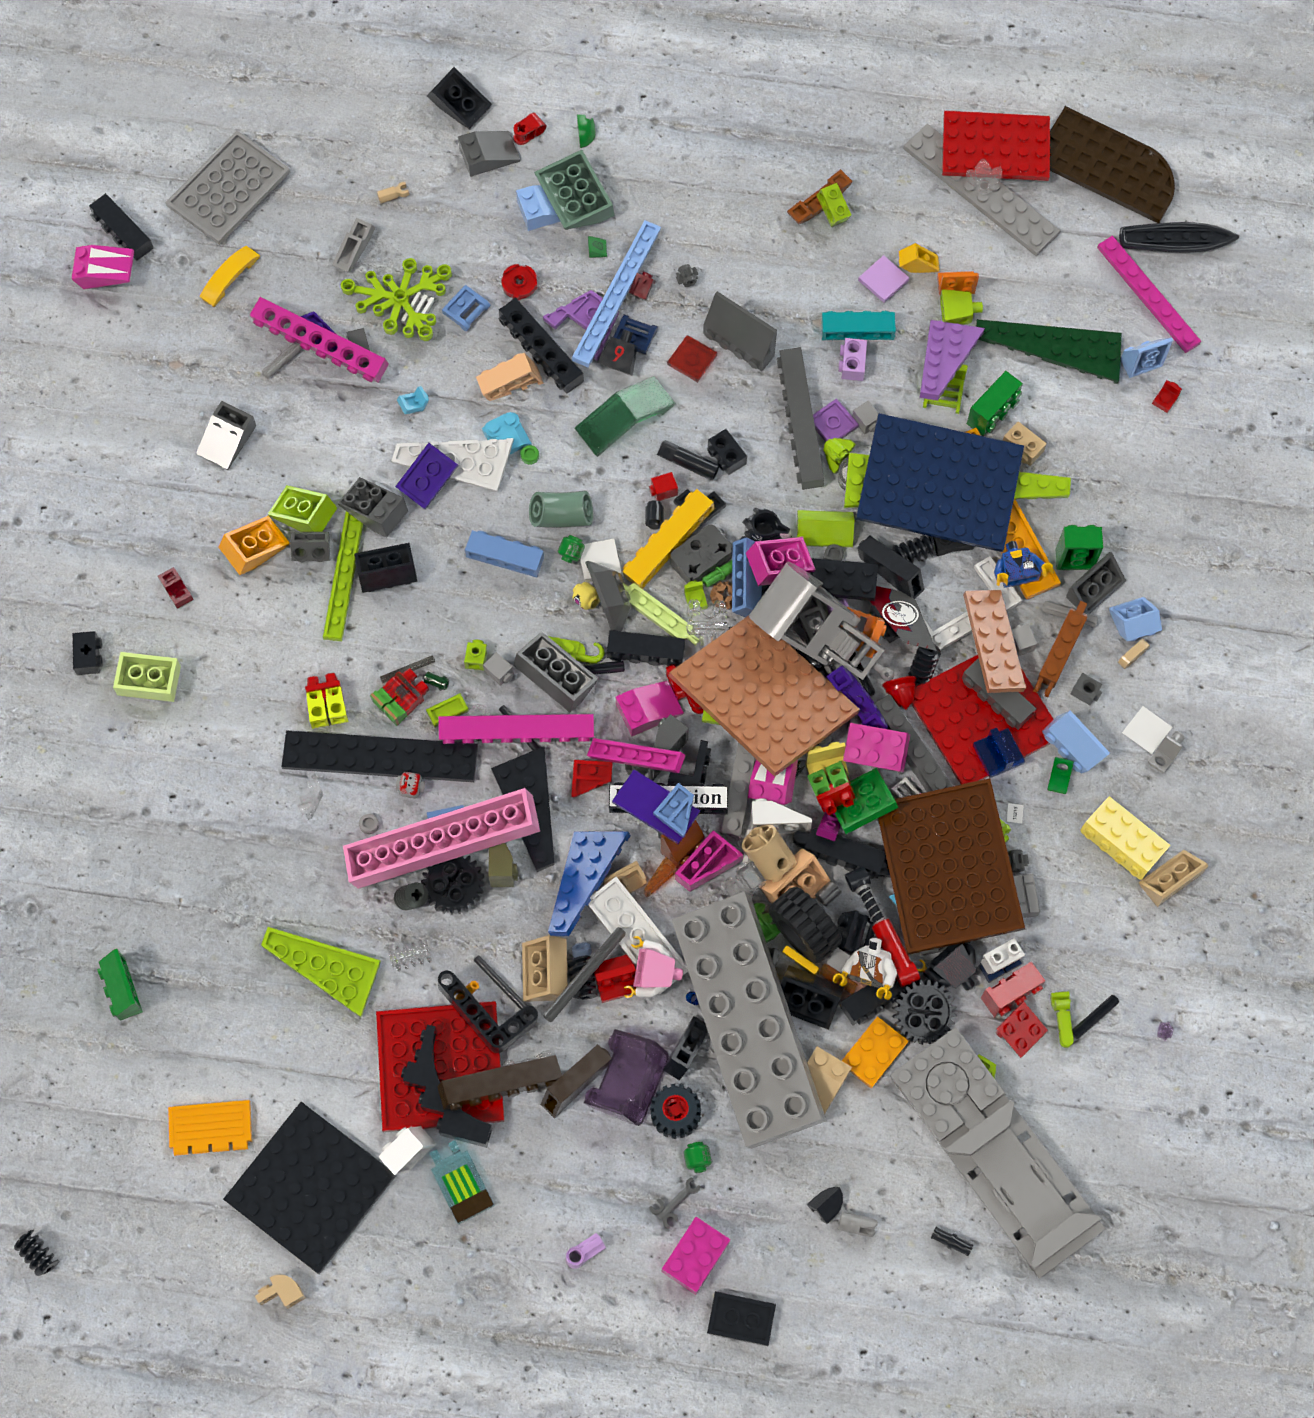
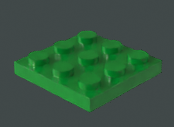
M874 768L850 781L856 797L853 799L854 805L844 807L843 804L837 806L835 815L845 834H848L898 808V805L877 768Z

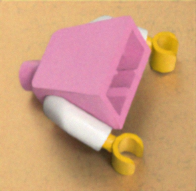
M639 936L633 937L636 940H640L637 946L631 944L634 949H639L634 987H624L632 990L631 995H624L626 998L633 997L634 995L637 997H653L663 992L665 987H671L672 980L680 981L682 979L683 970L674 968L675 959L670 957V953L661 944L648 940L643 941Z

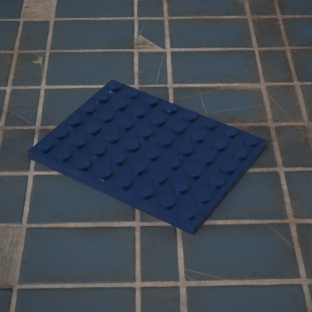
M878 413L856 520L1003 552L1024 445Z

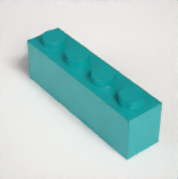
M886 310L881 312H822V341L845 340V338L894 340L896 333L895 312Z

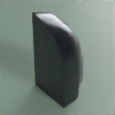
M828 1188L816 1195L807 1204L812 1212L817 1211L821 1217L820 1220L826 1224L841 1210L843 1204L841 1188Z

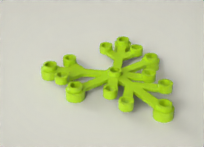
M407 258L402 263L404 275L400 288L394 282L391 274L383 276L384 285L388 286L392 292L385 291L374 271H368L365 277L366 281L371 283L375 289L356 286L352 279H345L341 282L342 292L346 295L358 293L371 296L364 301L356 303L355 307L358 313H365L368 306L383 298L389 299L373 306L374 315L380 317L384 314V310L394 305L390 318L383 322L386 334L394 335L398 331L397 320L401 307H403L409 316L406 326L403 328L404 337L411 338L414 336L413 327L415 324L418 329L419 338L423 341H429L433 337V331L430 326L436 324V316L432 313L423 314L415 312L408 301L410 296L421 290L434 291L436 295L443 296L446 293L445 285L434 283L440 280H449L452 276V271L449 265L442 264L437 268V274L433 275L432 267L426 265L422 268L420 283L407 289L412 274L417 271L416 261L412 258Z

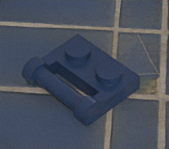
M624 314L613 337L620 339L623 329L632 332L633 336L630 343L638 347L637 352L646 355L657 333L658 326H650L629 318L630 316ZM627 325L632 326V327H634V328H637V329L643 330V331H645V332H648V334L639 332V331H637V330H634V329H631V328H628V327H625V326H627Z

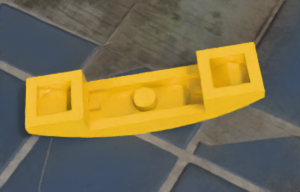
M244 246L236 251L213 274L201 292L200 298L212 307H215L225 296L224 291L245 268L250 269L260 258V255L248 246Z

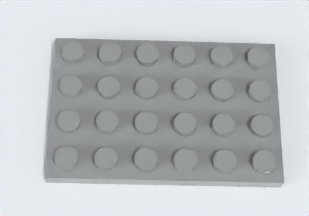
M236 130L165 203L167 207L220 245L290 174V168Z

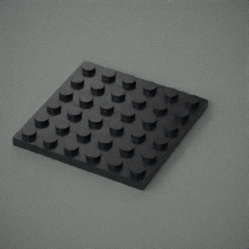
M300 1102L223 1200L320 1275L396 1175L311 1108Z

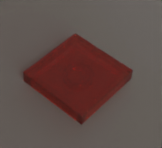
M686 335L667 361V365L698 383L717 357V352Z

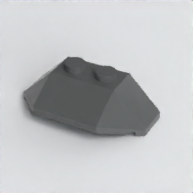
M586 561L585 564L610 629L622 631L631 608L629 602L631 598L628 591L624 589L622 575L595 562Z

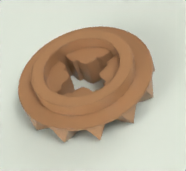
M720 581L711 590L710 598L717 608L723 610L732 609V583L729 581ZM727 589L728 594L731 596H727L725 601H723V595L720 593H724Z

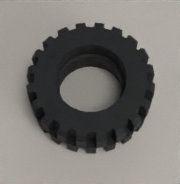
M789 888L770 905L769 914L778 930L788 940L790 945L810 962L821 963L841 945L842 937L835 923H833L830 916L827 915L817 901L801 888Z

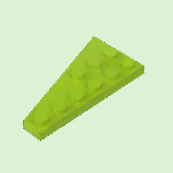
M267 927L261 944L264 949L362 1018L381 963L380 960Z

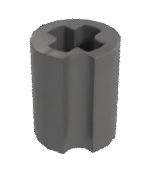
M829 881L815 896L821 904L827 907L842 892L833 881Z

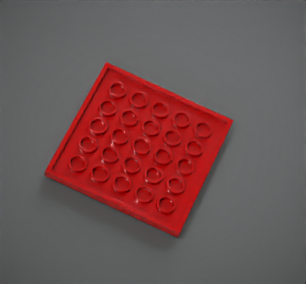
M978 654L929 679V682L915 687V697L911 705L960 784L984 780L1050 745L1042 731L1054 719L1038 693L1033 691L1034 687L1022 668L1021 671L1026 688L1024 692L1019 693L1036 710L1034 715L1019 730L1009 726L1001 714L995 713L987 701H982L975 690L968 688L963 683L962 676L964 671L979 658Z
M496 1001L480 1002V1005L498 1025ZM452 1005L376 1011L383 1132L400 1131L404 1127L407 1129L411 1126H421L423 1129L437 1128L439 1117L443 1118V1115L422 1110L421 1104H419V1097L421 1092H425V1090L405 1085L403 1078H401L402 1069L404 1066L407 1067L408 1061L417 1062L414 1060L417 1049H421L422 1041H420L422 1030H426L427 1025L435 1026L437 1029L434 1044V1062L440 1082L501 1067L500 1053H493ZM470 1008L467 1010V1013L475 1015L477 1010ZM483 1023L479 1026L482 1030H488L490 1028V1026L486 1023ZM499 1038L492 1041L493 1044L499 1045ZM503 1096L494 1102L484 1100L479 1105L470 1106V1104H467L461 1108L475 1119L486 1123L505 1122Z

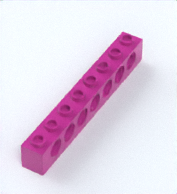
M259 297L250 313V317L254 320L253 323L260 328L265 326L269 328L268 331L277 336L281 334L285 336L284 339L288 342H297L304 350L310 351L311 349L320 358L325 359L327 357L331 359L333 364L339 367L343 365L347 367L349 372L355 375L359 373L363 375L362 378L371 383L372 381L379 383L389 365L385 358L262 297ZM275 315L272 321H268L270 316ZM291 323L289 328L284 329L285 324ZM306 331L304 336H299L300 332ZM322 338L319 344H315L317 339ZM338 346L336 351L330 352L332 347ZM353 354L350 360H346L347 355ZM364 362H369L367 367L362 368Z

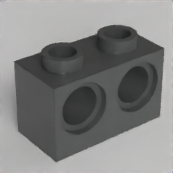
M291 532V561H329V532Z

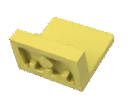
M833 742L827 747L815 746L809 750L805 761L808 775L823 769L829 779L826 767L842 761L849 775L846 762L843 761L845 743ZM835 769L831 774L836 775L841 769ZM823 777L815 778L814 783L822 781Z

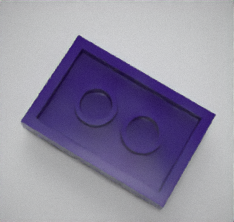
M428 442L395 487L426 510L459 465Z

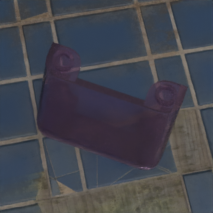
M614 1029L608 1041L610 1050L613 1052L612 1059L599 1089L593 1087L588 1090L585 1095L584 1104L627 1123L640 1126L646 1117L652 1098L664 1073L663 1068L669 1058V1054L655 1040Z

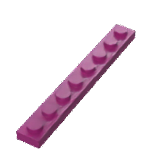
M1111 236L1099 243L1097 246L1098 250L1181 349L1187 353L1200 345L1201 340L1118 241Z

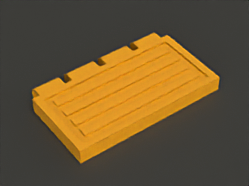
M250 1100L168 1107L169 1148L173 1149L174 1156L189 1155V1147H192V1154L209 1153V1145H212L213 1152L230 1151L231 1143L233 1144V1151L247 1150L248 1142H252Z

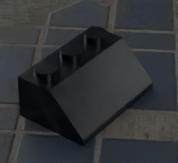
M409 542L354 554L362 593L418 582Z
M788 965L781 987L791 1016L829 1030L845 986L842 987L838 983Z

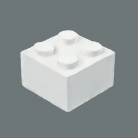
M411 1126L407 1129L404 1127L396 1134L398 1138L393 1143L389 1142L382 1148L383 1153L379 1158L394 1175L407 1173L436 1143L421 1126Z

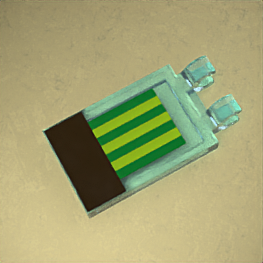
M454 1140L448 1143L453 1153L451 1156L442 1160L437 1149L430 1153L436 1165L431 1171L457 1224L460 1225L495 1205L468 1151L461 1153Z

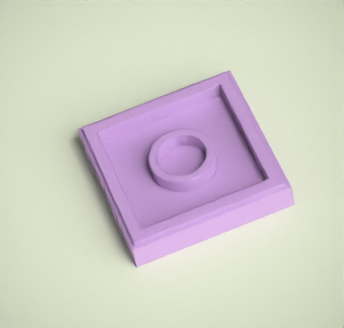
M883 255L858 278V281L885 303L909 281V277Z

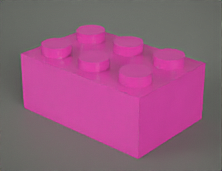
M850 723L843 761L904 773L911 734Z
M695 1217L662 1267L661 1272L696 1295L726 1250L731 1239L698 1217Z

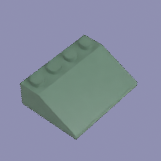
M583 150L577 151L534 172L565 230L598 224L615 216L613 204Z

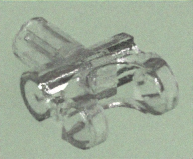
M691 599L688 603L686 614L688 620L686 626L687 633L689 635H699L700 650L714 641L716 636H721L728 631V624L726 622L727 609L723 600H716L714 602L710 617L703 613L697 599ZM717 619L722 620V622H713V621H715V620H717Z

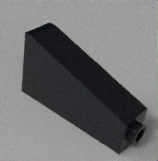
M870 535L860 542L857 547L859 558L865 563L878 564V574L898 591L916 599L925 590L919 567Z

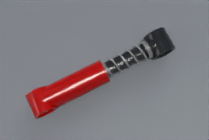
M862 866L845 874L850 890L860 895L859 900L863 901V907L867 909V914L871 917L870 921L874 923L872 929L877 939L882 941V949L891 953L892 961L897 970L896 979L899 985L904 987L919 980L920 975L915 964L910 960L890 919H885L886 917L882 914L883 910H880L878 907L879 903H876L875 896L871 893V881L866 869Z

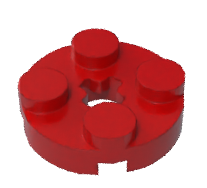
M511 265L503 272L501 280L502 289L509 297L517 298L518 301L527 298L537 289V275L527 265ZM516 279L524 280L522 284H516Z

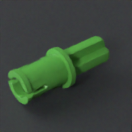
M732 560L721 567H716L713 572L702 578L703 584L709 587L719 580H725V577L732 573Z

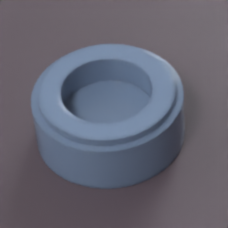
M586 942L577 943L571 948L572 955L575 958L584 955L589 956L592 953L591 945Z

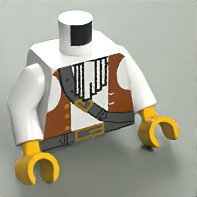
M871 938L869 946L856 950L841 969L842 973L834 975L833 982L837 983L839 978H842L840 986H846V977L848 975L851 980L879 988L876 992L877 997L882 999L885 993L884 998L889 1000L892 997L889 989L893 987L897 970L892 961L891 953L881 950L882 941L877 938Z

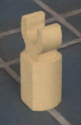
M401 182L397 187L392 186L377 191L380 204L397 199L399 196H409V190L402 191L403 188H406V183Z

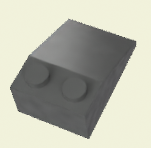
M474 131L458 136L459 149L470 177L520 162L509 131Z
M671 714L667 719L664 717L658 724L659 728L654 748L679 752L688 741L689 728ZM648 768L649 779L654 781L662 770Z

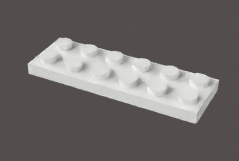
M617 877L613 878L590 897L589 908L610 934L617 927L622 928L626 932L624 938L618 944L636 967L639 949H634L631 944L639 945L640 940L633 938L634 936H639L643 941L648 940L661 944L670 953V957L675 959L674 968L682 969L683 975L688 972L686 963Z

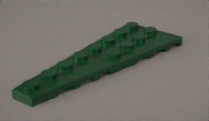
M976 320V327L985 328L984 334L978 339L980 341L993 345L999 344L1007 347L1008 350L1021 351L1027 356L1033 355L1042 358L1041 360L1061 367H1070L1079 370L1083 374L1086 372L1097 376L1099 379L1105 378L1114 381V384L1119 383L1122 333Z

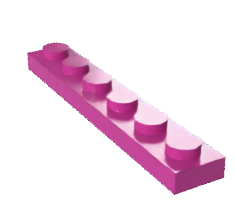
M593 738L587 756L591 759L674 773L680 772L686 756L682 752Z

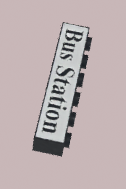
M623 782L609 785V813H627L612 803V800L623 786ZM678 783L673 785L657 784L671 792ZM679 783L694 794L692 806L700 810V814L728 815V786L720 783H715L712 786H704L702 783H694L692 786Z

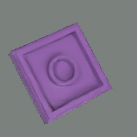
M837 399L813 414L815 430L825 442L833 438L843 439L859 427V424Z

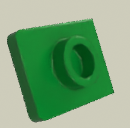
M1055 757L1047 788L1048 791L1061 794L1067 793L1074 764L1073 761ZM1065 764L1068 766V769L1062 770L1057 765Z

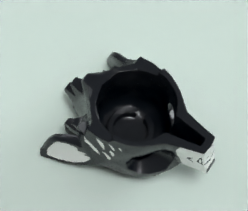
M754 508L753 511L756 514L742 521L748 531L744 532L745 536H742L740 540L747 537L757 542L792 537L790 528L782 524L778 516L768 509Z

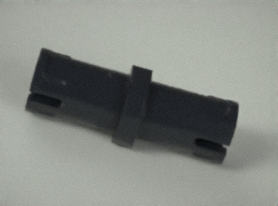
M937 1226L935 1227V1233H932L931 1239L946 1245L950 1250L954 1249L969 1257L970 1250H972L974 1244L960 1239L954 1233L951 1234Z

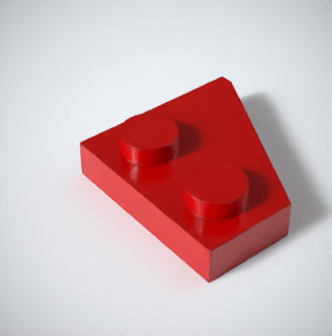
M574 760L571 797L575 798L611 783L613 762Z

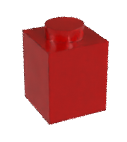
M672 472L651 478L649 491L651 496H655L656 501L678 496V486Z

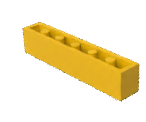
M698 489L693 493L690 492L686 496L685 502L675 508L672 517L669 520L666 519L661 524V529L650 536L646 546L641 547L636 552V557L624 565V577L632 584L635 583L643 589L671 558V552L681 546L715 509L714 502Z

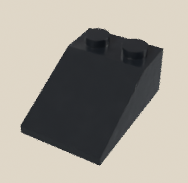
M455 67L427 95L439 109L468 129L492 105Z

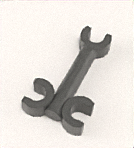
M692 1177L686 1181V1187L665 1207L664 1202L659 1198L657 1202L661 1206L660 1209L655 1210L652 1206L649 1207L652 1214L658 1215L663 1220L665 1228H671L667 1223V1219L673 1218L676 1222L678 1221V1217L671 1212L690 1194L700 1191V1185L695 1189L690 1188L689 1184L693 1181Z

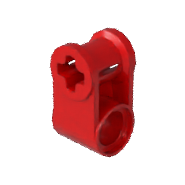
M535 112L529 114L514 125V142L518 145L526 144L541 135L546 130L547 125Z

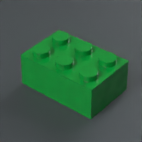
M1005 370L972 405L966 424L972 429L977 428L981 436L992 433L997 426L996 423L999 420L1003 421L1008 415L1007 411L1010 408L1014 409L1020 401L1018 398L1022 394L1023 383Z
M1077 525L1064 526L1055 549L1056 570H1090L1098 562L1103 550L1102 527H1097L1096 525H1087L1086 527H1078Z

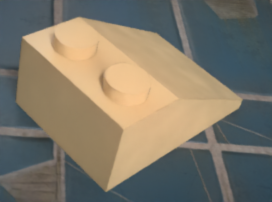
M817 1046L807 1064L825 1114L852 1067Z

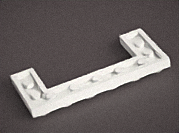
M989 556L975 564L974 569L989 590H1001L1007 612L1021 604L1022 600L1013 587L1004 588L1003 582L999 586L996 585L997 580L994 575L996 563ZM967 612L935 631H932L925 621L933 643L939 647L940 651L972 632Z

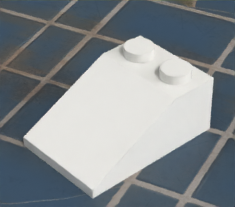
M767 799L752 801L750 813L751 829L769 824L773 825L780 835L794 834L798 830L810 834L812 818L773 801H767Z

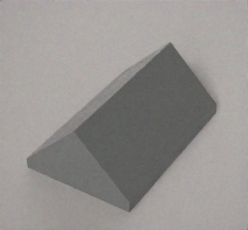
M1109 552L1069 588L1066 598L1075 607H1078L1080 601L1087 603L1084 613L1090 614L1126 582L1113 553Z

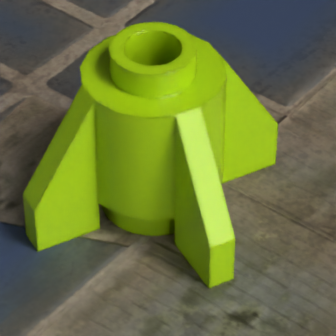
M833 438L825 442V456L829 469L834 474L838 472L841 467L840 465L848 461V455L856 445L852 440Z

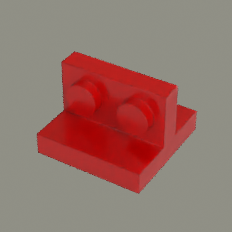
M627 954L604 960L594 972L602 1003L632 994L630 988H624L625 986L634 987L636 973L635 966Z

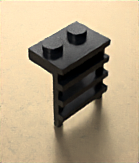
M856 910L842 913L837 922V929L842 937L841 945L838 948L851 953L859 950L867 922L870 923L864 946H869V941L871 938H874L875 934L872 929L874 923L870 921L871 918L860 914Z

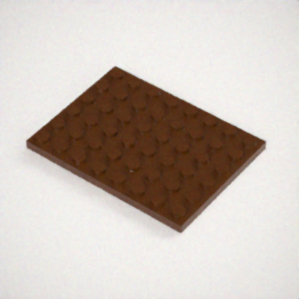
M990 778L895 799L898 808L878 818L908 955L1026 930Z

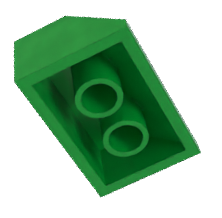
M114 949L99 961L100 968L97 971L100 979L105 981L106 986L103 987L105 995L112 1002V1005H109L111 1014L121 1021L143 1013L126 959L118 949Z

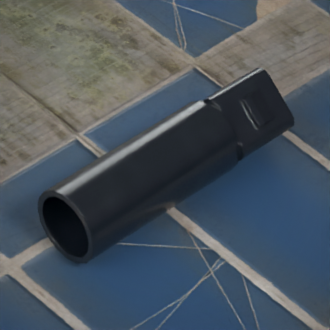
M667 440L661 443L657 453L658 456L711 481L716 477L720 465Z

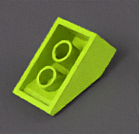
M286 485L268 512V515L300 532H323L337 510V506L327 494Z

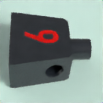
M623 329L620 339L611 337L597 363L632 376L638 349L636 345L630 343L633 333Z

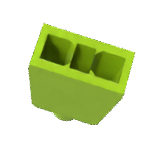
M945 289L941 291L942 322L966 325L972 323L973 313L983 312V303L972 302L970 292Z

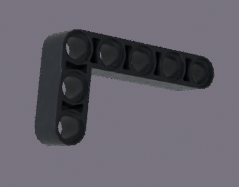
M444 970L438 976V989L493 1053H501L537 1023V1009L533 1006H525L501 1026H498L452 971ZM443 979H450L452 983L444 985L441 981ZM460 993L464 995V999L457 1000L454 996ZM473 1008L477 1010V1013L469 1015L467 1010ZM531 1014L534 1019L528 1021L523 1016ZM483 1023H486L490 1026V1028L488 1030H482L479 1026ZM515 1026L518 1028V1031L511 1033L508 1028ZM496 1038H499L503 1041V1043L501 1045H495L492 1041Z

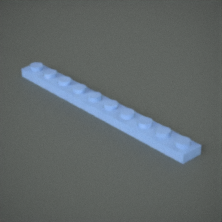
M644 220L574 352L572 361L589 368L632 286L636 273L640 271L661 230L660 226Z

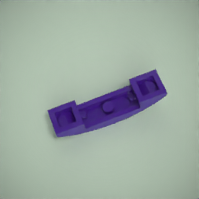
M843 665L827 675L835 689L841 691L859 708L858 716L862 720V725L882 729L888 728L882 714L869 694Z

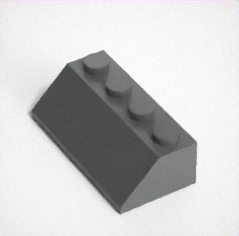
M542 631L516 653L513 665L568 712H572L583 702L599 679Z

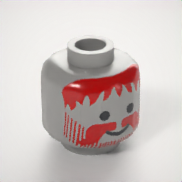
M403 772L401 776H398L396 791H399L400 796L415 799L418 798L420 793H424L425 782L422 781L420 774Z

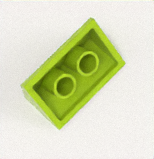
M797 510V537H803L806 546L828 547L829 545L837 544L840 547L853 548L854 514L853 512Z

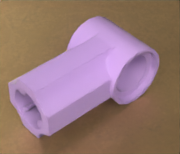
M595 1233L577 1246L570 1248L566 1253V1264L572 1269H577L583 1263L606 1249L600 1236ZM577 1253L580 1255L581 1260L574 1263L570 1260L569 1256Z

